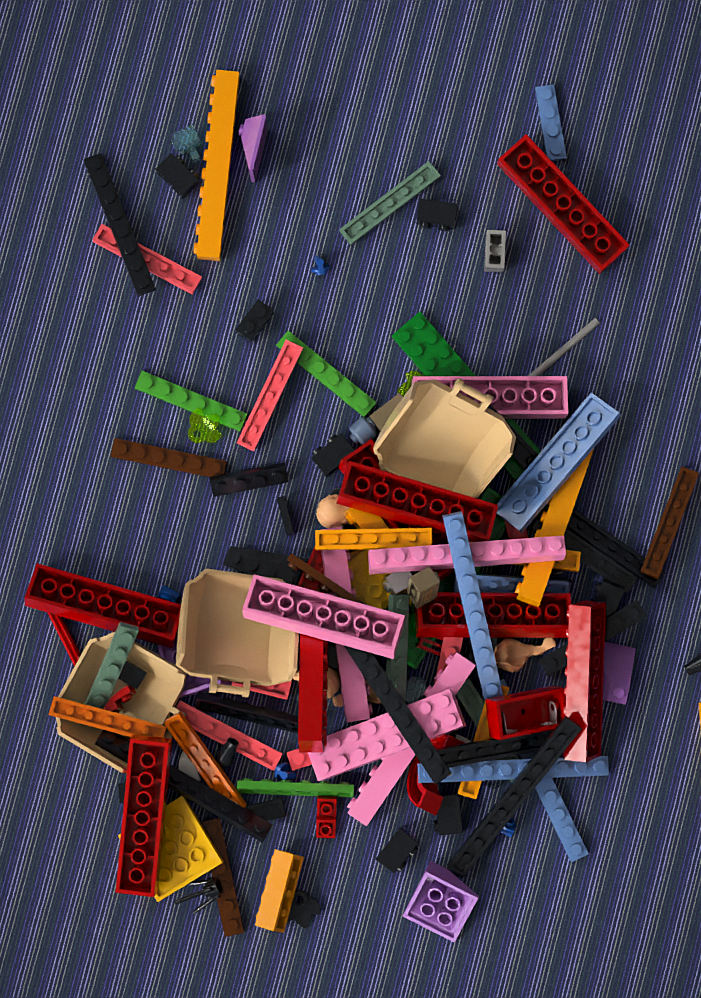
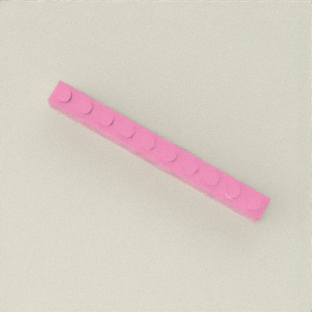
M335 527L321 530H343V528ZM321 550L324 575L356 597L355 588H351L350 583L353 580L352 569H348L347 561H351L349 550ZM332 591L328 594L337 597ZM334 643L345 721L353 722L370 719V715H373L372 704L368 703L367 696L370 695L369 684H365L363 674L344 645Z
M564 536L469 542L474 567L564 560L566 556ZM449 544L375 549L368 552L369 574L422 571L427 567H430L431 570L454 568Z
M458 652L455 655L451 653L445 661L448 664L444 671L439 670L434 677L437 680L433 687L429 685L423 695L427 698L448 689H452L456 695L476 664ZM411 748L382 758L379 767L376 765L369 773L371 776L369 782H363L358 789L360 792L358 798L355 799L353 797L347 807L350 809L348 811L349 815L365 826L369 824L415 756Z

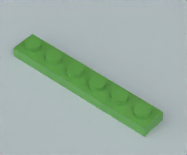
M287 331L276 346L281 350L285 340H288L303 347L304 349L297 364L365 418L376 402L291 332Z
M141 371L135 386L136 390L238 432H241L248 416L247 413L144 371Z
M244 778L242 781L237 780V791L239 794L354 797V785H350L349 782L331 784L328 781L311 783L308 780H302L300 783H293L291 780L273 782L271 779L253 781V779Z

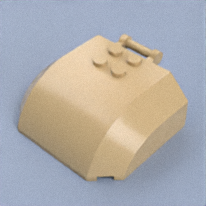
M459 378L452 388L433 379L413 383L386 421L374 444L373 451L378 456L379 467L382 471L478 498L513 454L516 436L502 415L487 408L493 396L479 392L466 385ZM461 390L467 393L468 395L480 400L481 403H478L468 398L467 396L459 393V391Z
M205 569L199 576L185 584L179 617L176 666L191 676L210 678L209 693H216L217 691L240 694L242 697L248 698L250 684L271 686L292 680L297 671L299 633L243 618L242 609L254 575ZM266 577V578H269V579H273V580H277V581H280V582H284L283 579H277V578ZM218 680L243 683V687L217 684Z
M115 632L88 641L61 690L59 698L82 704L85 703ZM134 641L126 660L145 670L147 674L138 689L135 688L137 693L132 696V699L126 703L121 702L124 709L119 714L164 726V721L169 718L171 713L175 715L181 711L175 705L184 690L187 673L174 663ZM118 679L109 700L129 684ZM56 717L58 735L121 773L127 774L126 762L95 745L103 729ZM167 729L164 738L171 739L172 734ZM121 735L128 740H130L131 738L129 736Z

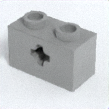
M505 230L486 231L485 272L504 271Z
M411 572L392 573L383 578L385 582L382 585L387 593L396 594L408 587L409 577L412 574Z

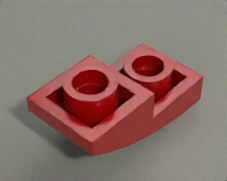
M129 685L125 686L106 703L103 709L119 713L124 709L121 702L126 703L130 701L132 696L137 693L135 688Z
M317 796L316 838H335L337 796Z

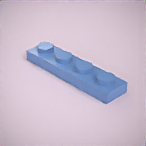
M554 84L535 87L546 156L551 161L564 160L567 157Z

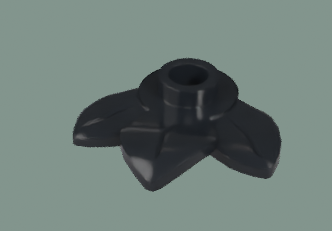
M295 890L287 922L295 919L301 927L307 928L311 921V914H320V906L315 899L309 898L305 891ZM297 896H301L303 898V901L301 903L296 902L295 899Z

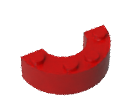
M443 735L431 740L435 748L464 744V742L450 735ZM415 756L407 778L408 796L415 806L436 816L441 807L443 797L438 792L437 784L418 783L417 763H420V761Z

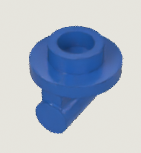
M320 255L314 257L317 266L312 267L311 272L316 273V275L326 274L327 270L330 269V265L324 264Z
M165 585L161 587L157 594V598L174 603L180 596L179 593Z
M287 762L278 764L274 770L277 780L295 779L296 777L295 772L289 771V764Z
M512 817L500 831V833L510 838L517 828Z

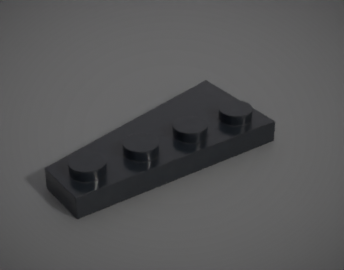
M230 546L223 561L224 566L243 574L283 579L285 583L295 586L298 585L303 574L301 570L296 572L287 566L289 562L286 559L289 555ZM298 557L305 563L309 560L308 558Z

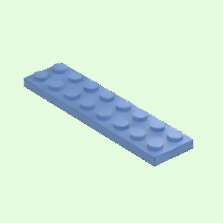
M590 393L497 503L499 506L496 514L522 533L621 417V414L593 393Z

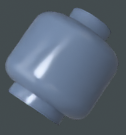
M361 417L350 426L349 429L352 434L349 437L356 445L358 443L363 445L377 436L376 430L378 428L369 417L367 419Z

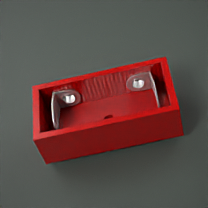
M548 686L485 699L490 738L503 740L555 729L566 716L564 715V706L566 704L565 688Z

